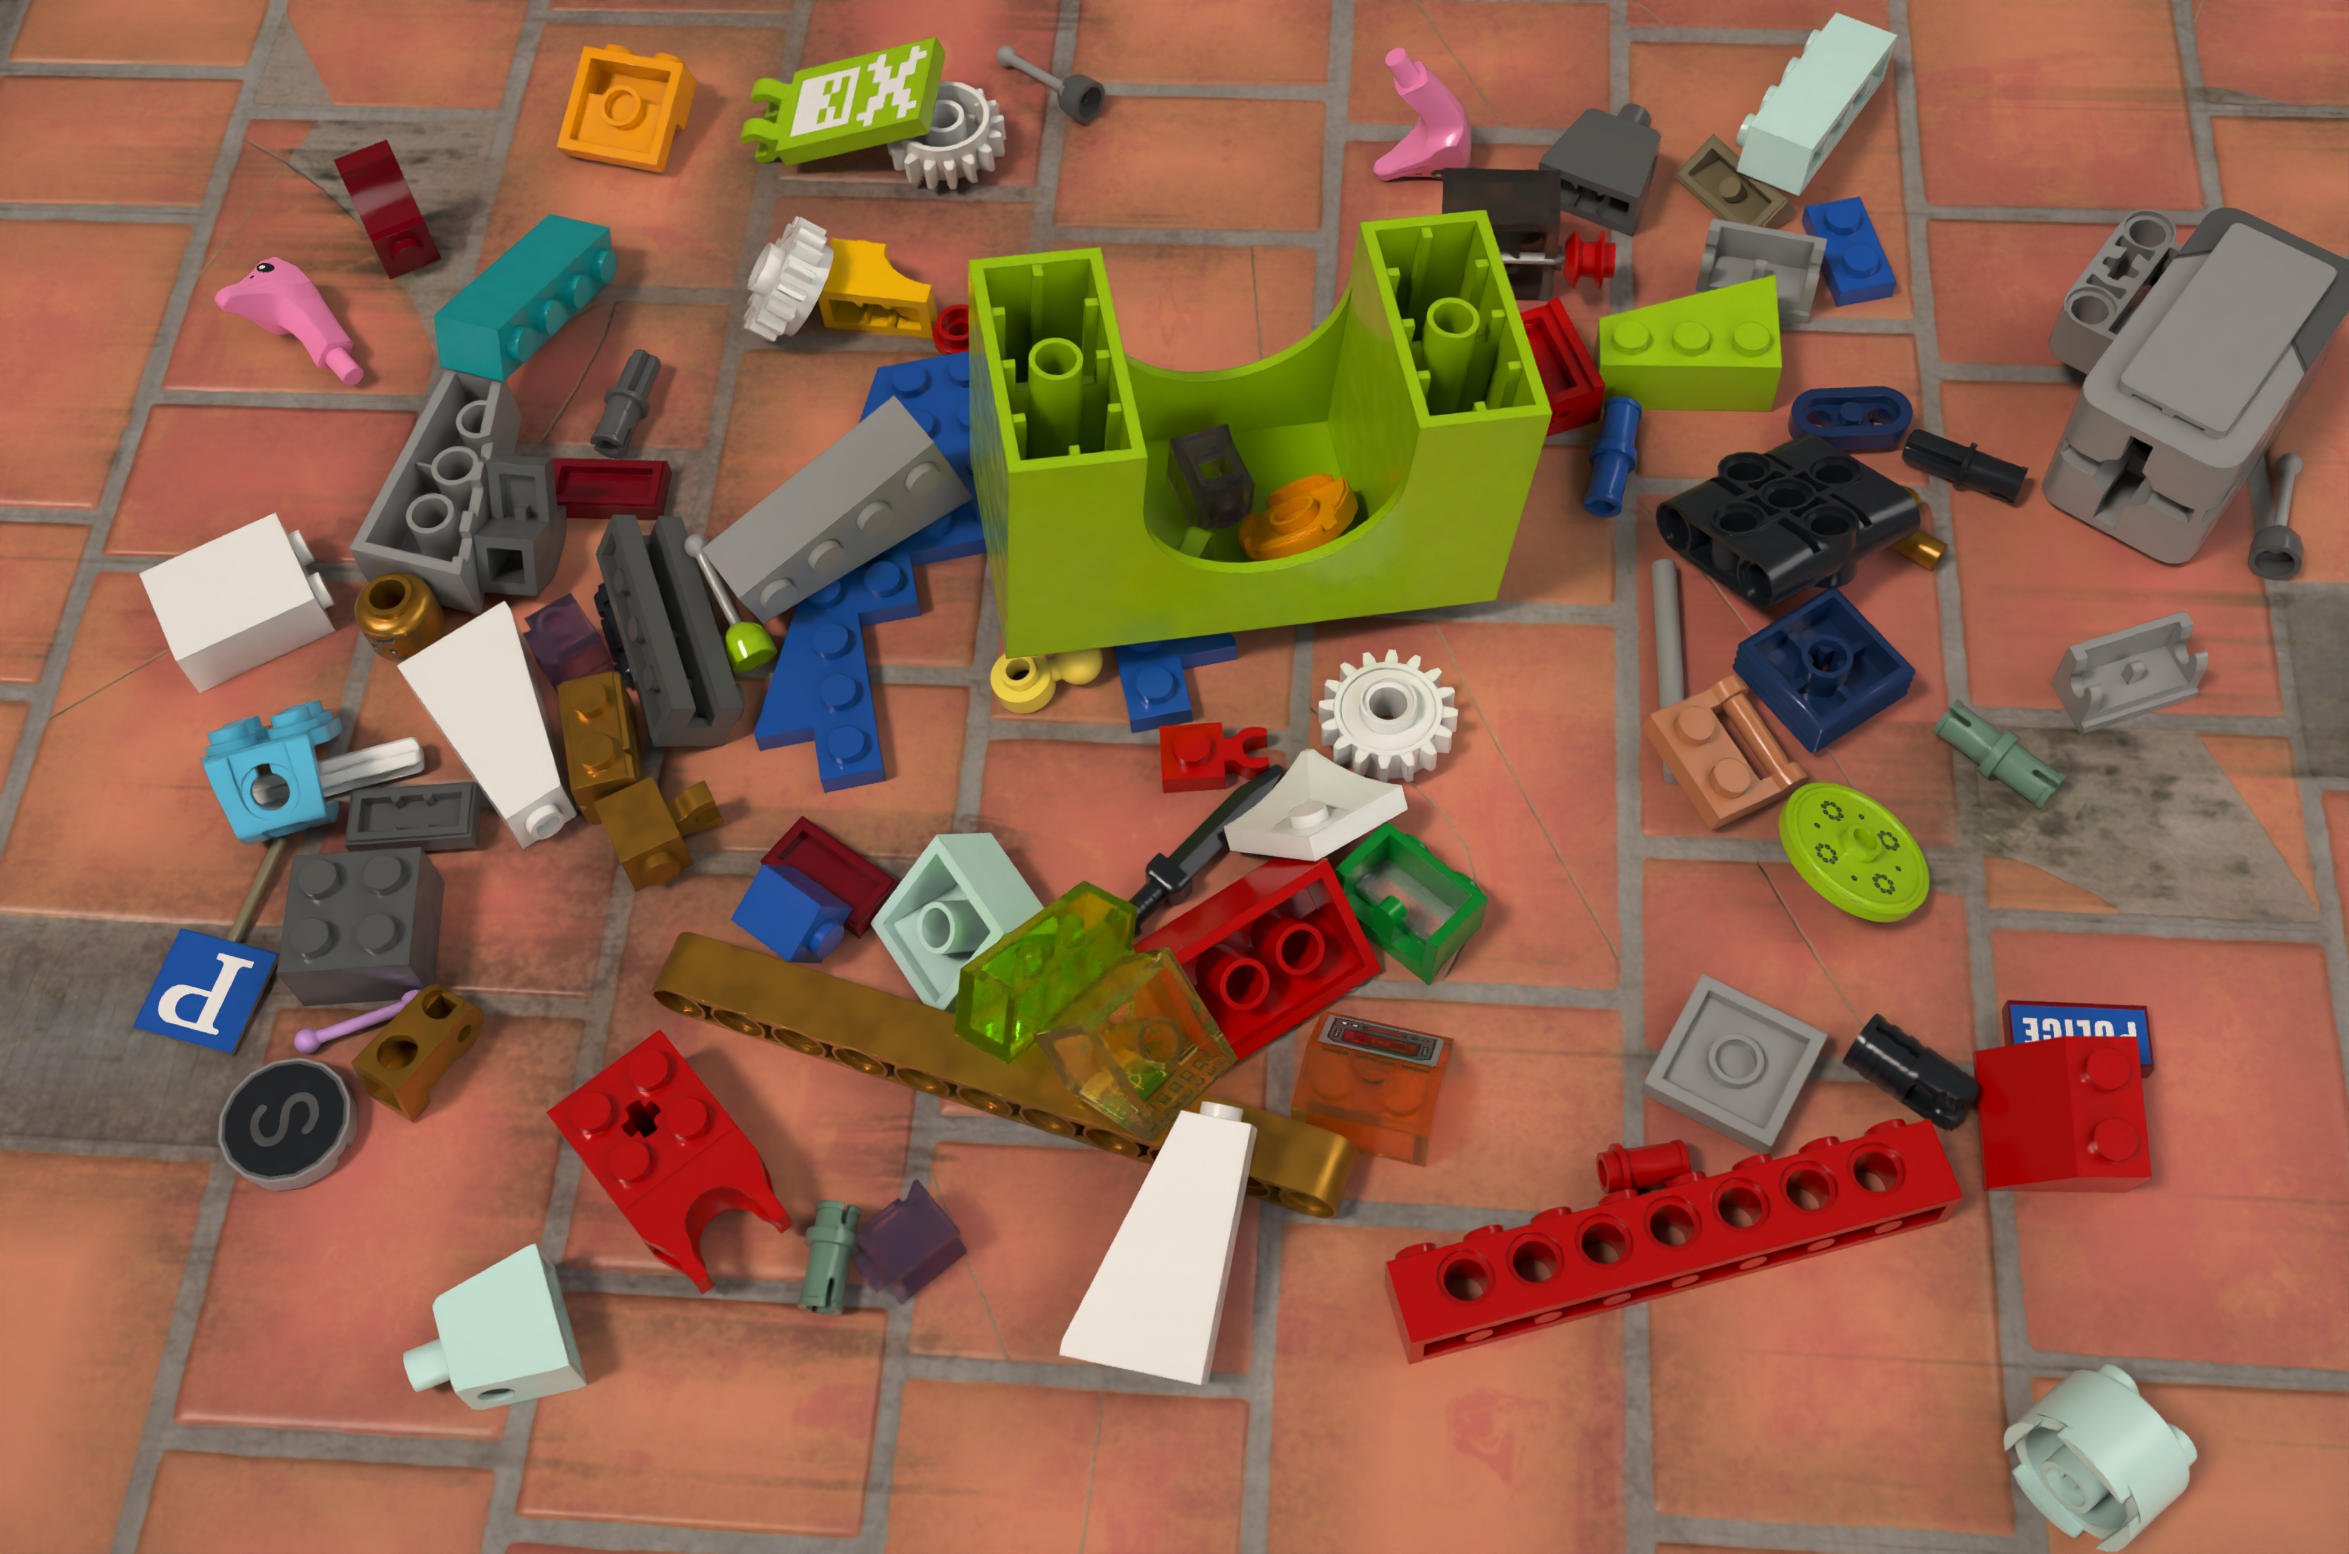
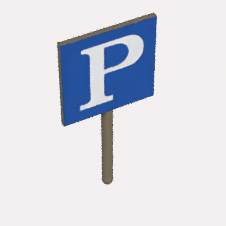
M284 836L274 838L226 940L180 929L133 1025L134 1029L234 1056L279 959L278 953L240 944V940L287 844Z

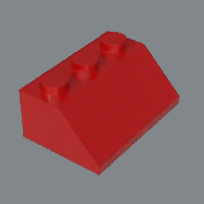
M1276 856L1132 946L1160 1001L1184 1034L1190 1038V1042L1192 1044L1198 1042L1204 1046L1202 1048L1204 1052L1200 1055L1216 1075L1224 1072L1381 971L1379 963L1328 859L1324 857L1317 861H1308ZM1211 1050L1224 1058V1061L1217 1066L1203 1056ZM1216 1057L1212 1061L1218 1064L1222 1059Z

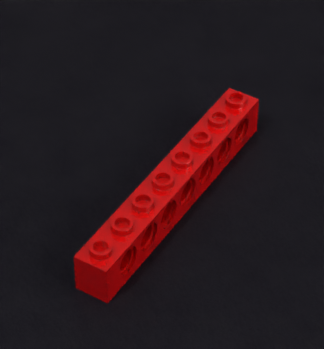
M1891 1119L1869 1128L1863 1137L1840 1142L1836 1136L1819 1138L1802 1146L1798 1150L1799 1154L1773 1160L1771 1154L1754 1155L1736 1163L1732 1167V1171L1711 1177H1706L1705 1172L1702 1171L1689 1172L1667 1182L1665 1189L1639 1195L1636 1189H1625L1605 1196L1598 1202L1597 1207L1572 1213L1569 1207L1552 1208L1537 1214L1531 1219V1224L1509 1230H1504V1227L1498 1224L1483 1226L1467 1233L1463 1237L1464 1242L1436 1248V1245L1431 1242L1415 1244L1399 1251L1395 1255V1260L1386 1262L1384 1285L1410 1365L1947 1222L1964 1196L1931 1120L1928 1119L1906 1125L1904 1119ZM1864 1171L1876 1175L1883 1182L1886 1190L1874 1192L1864 1188L1858 1183L1854 1173ZM1802 1189L1809 1192L1817 1200L1819 1208L1807 1210L1796 1206L1789 1199L1786 1191ZM1727 1206L1740 1208L1749 1215L1753 1225L1745 1228L1734 1227L1721 1217L1719 1209ZM1658 1224L1672 1225L1681 1231L1686 1242L1677 1246L1663 1244L1655 1238L1651 1228ZM1590 1242H1603L1616 1251L1619 1259L1609 1264L1596 1263L1585 1254L1582 1247ZM1526 1259L1537 1260L1548 1268L1551 1276L1542 1282H1530L1518 1275L1514 1265ZM1466 1277L1477 1282L1483 1293L1473 1300H1459L1447 1291L1445 1285L1454 1278Z

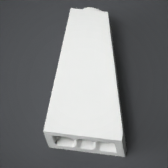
M505 601L397 665L421 706L474 781L477 782L522 849H525L537 840L553 836L563 827L564 823L577 816L528 643Z
M1202 1101L1199 1114L1181 1110L1062 1339L1059 1355L1198 1385L1209 1382L1257 1134L1255 1126L1241 1122L1243 1109Z

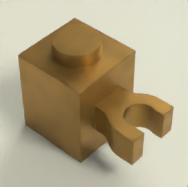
M653 776L593 802L635 892L648 886L665 884L674 879L680 871L693 866V860L682 837L693 832L706 831L724 823L705 780L685 789L678 797L665 803Z

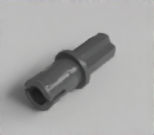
M635 350L632 356L628 358L617 386L606 391L604 397L605 411L590 439V444L595 445L594 449L600 454L614 459L625 457L636 426H638L640 419L643 420L647 417L650 410L647 398L661 368V362L657 356L650 355L645 350Z

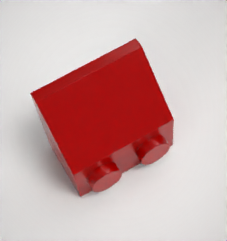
M2062 1036L1979 1050L1972 1054L1974 1079L1978 1082L1977 1086L1980 1087L1976 1096L1984 1191L2126 1193L2152 1178L2137 1036Z

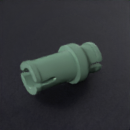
M823 1200L817 1203L815 1226L807 1229L804 1241L805 1245L810 1247L801 1297L797 1303L800 1309L811 1311L812 1306H816L815 1313L842 1314L844 1307L842 1303L851 1256L859 1253L862 1241L861 1236L856 1234L858 1219L862 1213L861 1208L850 1204L847 1207V1211H843L845 1202Z

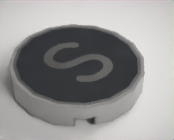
M301 1057L273 1061L250 1073L230 1093L219 1116L218 1142L226 1162L247 1181L256 1183L261 1188L276 1192L304 1188L327 1176L340 1163L337 1157L344 1151L346 1144L351 1146L357 1133L358 1106L346 1082L324 1063Z

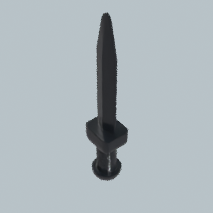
M1274 765L1237 788L1168 858L1158 853L1146 866V884L1122 908L1114 906L1111 909L1108 924L1113 934L1125 940L1137 938L1142 934L1140 926L1161 904L1167 902L1169 905H1178L1192 893L1191 878L1228 842L1224 826L1241 817L1259 803L1275 787L1282 775L1283 768L1280 765Z

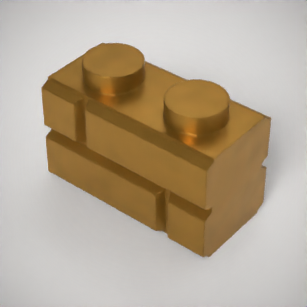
M612 671L565 681L557 686L571 793L578 806L581 807V812L587 823L595 825L602 822L593 802L645 779L640 739L636 730L638 726L635 706L629 693L626 691V686L620 673Z

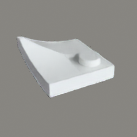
M1307 748L1300 752L1285 776L1259 803L1241 817L1224 826L1230 851L1317 861L1408 810L1402 785L1366 778L1335 764L1316 750Z

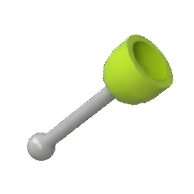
M692 534L685 540L684 548L689 556L697 559L730 624V628L724 635L723 643L732 671L734 673H743L765 664L777 653L769 633L759 624L741 621L715 567L701 550L709 544L708 540L701 534Z

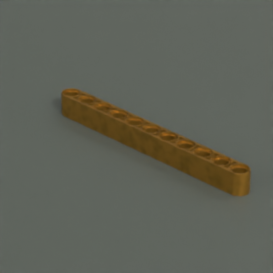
M681 932L678 935L651 989V996L658 1003L683 1016L1150 1165L1154 1164L1181 1110L1199 1114L1202 1101L1243 1109L1241 1122L1252 1124L1257 1128L1245 1195L1318 1218L1330 1219L1337 1216L1359 1153L1357 1146L1351 1140L1335 1132L1169 1081L1154 1098L1124 1122L1128 1117L1123 1116L1117 1110L1115 1111L1114 1108L1111 1110V1106L1109 1108L1105 1106L1104 1108L1100 1102L1096 1103L1095 1100L1093 1101V1099L1078 1091L1107 1062L1105 1060L697 933ZM1175 1084L1189 1094L1185 1099L1181 1100L1167 1090ZM1181 1090L1177 1095L1183 1098L1186 1093ZM1163 1095L1177 1105L1169 1112L1155 1101ZM1168 1102L1165 1107L1169 1109L1173 1104ZM1151 1107L1162 1114L1164 1119L1156 1123L1143 1113ZM1149 1109L1145 1114L1151 1117L1155 1112ZM1156 1114L1153 1119L1157 1120L1160 1115ZM1140 1119H1144L1152 1125V1128L1146 1134H1140L1133 1129V1126ZM1141 1121L1135 1128L1143 1132L1149 1125Z

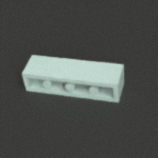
M1837 12L1822 31L1814 29L1807 40L1802 57L1797 58L1794 56L1790 60L1779 87L1772 84L1761 102L1758 114L1749 113L1742 123L1736 139V146L1742 148L1737 172L1799 196L1883 82L1897 35Z

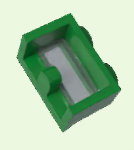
M1387 821L1335 868L1334 873L1364 935L1428 985L1431 984L1444 963L1481 928L1488 897L1480 891L1477 884L1467 875L1452 871L1436 859L1417 837L1411 834H1403Z

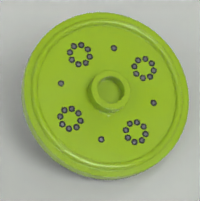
M1829 782L1806 784L1797 789L1784 803L1780 811L1778 823L1783 847L1799 874L1826 900L1854 916L1876 922L1902 920L1910 916L1923 903L1929 890V872L1923 853L1906 827L1881 804L1855 789Z

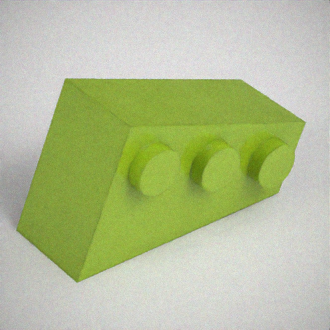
M1776 274L1599 318L1593 362L1605 383L1601 409H1604L1605 402L1608 399L1622 396L1636 400L1641 404V410L1771 412L1782 371Z

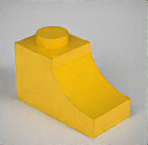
M831 239L829 247L833 248L834 251L833 261L825 285L818 298L826 328L933 339L932 330L938 314L932 285L913 281L898 273L891 266L887 244L872 243L866 240Z

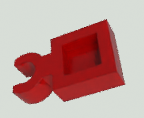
M1222 722L1159 726L1163 793L1226 789L1225 773H1237L1242 778L1251 780L1269 769V757L1251 758L1246 755L1252 749L1268 748L1267 729L1248 727L1239 731L1234 737L1223 738Z

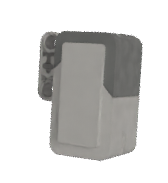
M2219 208L2211 211L2205 216L2184 246L2174 241L2177 235L2176 225L2164 213L2153 209H2139L2130 212L2124 217L2067 292L2048 340L2049 349L2056 358L2087 374V377L2042 481V490L2045 497L2056 507L2165 563L2179 564L2190 560L2197 553L2308 392L2349 317V260L2235 208Z

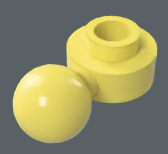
M1100 648L1055 653L1053 657L1048 659L1044 655L1006 659V654H1003L992 668L990 676L991 686L999 702L1007 710L1019 714L1032 713L1043 708L1051 700L1056 689V681L1063 679L1070 684L1082 685L1094 680L1102 669L1103 655ZM1029 670L1025 678L1012 680V677L1018 672Z

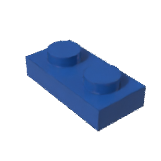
M1854 197L1805 206L1801 222L1806 234L1827 239L1820 268L1836 307L1892 297L1896 280L1861 198Z

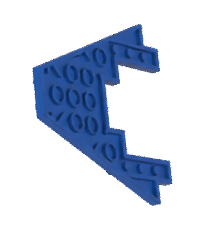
M969 351L877 368L859 423L895 395L936 444L973 496V499L797 603L754 730L755 739L760 751L815 741L820 780L825 793L887 781L862 627L922 616L914 566L987 553L970 461ZM1230 632L1113 646L1132 733L1158 729L1159 726L1193 722L1192 708L1183 670L1236 660V642Z

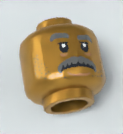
M392 572L380 575L367 583L358 594L354 606L356 623L368 643L379 656L389 661L404 662L442 639L445 631L444 612L432 590L422 578L411 573Z

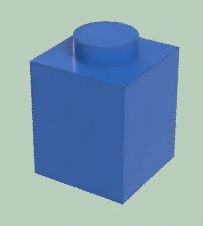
M763 864L731 920L788 962L821 963L823 958L828 957L840 944L844 935L843 924L853 908L796 867Z

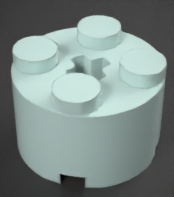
M2109 1364L2103 1365L2096 1372L2077 1370L2068 1374L2006 1430L2003 1439L2005 1452L2013 1445L2015 1446L2021 1463L2012 1470V1473L2023 1492L2035 1507L2056 1527L2074 1539L2083 1531L2103 1539L2095 1549L2105 1552L2122 1550L2186 1490L2190 1476L2189 1466L2197 1459V1450L2190 1438L2179 1428L2167 1424L2139 1396V1390L2135 1382L2127 1373Z

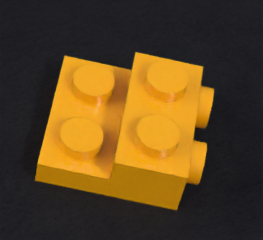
M614 44L606 45L605 49L584 46L556 147L566 156L664 173L675 129L685 131L698 81L682 59L670 54L656 53L654 58L636 55L633 51Z

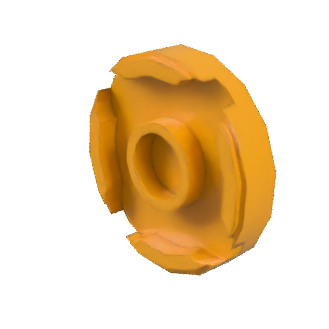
M1323 473L1297 479L1271 493L1270 497L1265 500L1269 508L1263 511L1259 517H1257L1254 510L1248 513L1237 533L1238 544L1249 562L1278 559L1322 546L1335 540L1353 521L1359 508L1357 497L1347 479L1341 476L1336 481H1334L1331 474Z

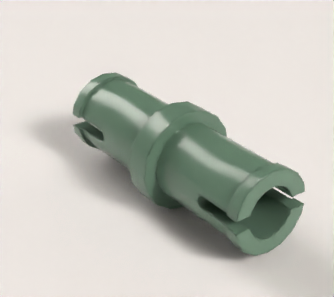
M1958 699L1950 706L1949 713L1945 712L1932 730L1934 735L1940 736L1978 763L1980 766L1977 771L1987 779L1993 774L2034 803V806L2039 810L2066 778L2063 773H2058L2017 744L2020 739L2018 735L2010 730L2003 734L1965 707Z

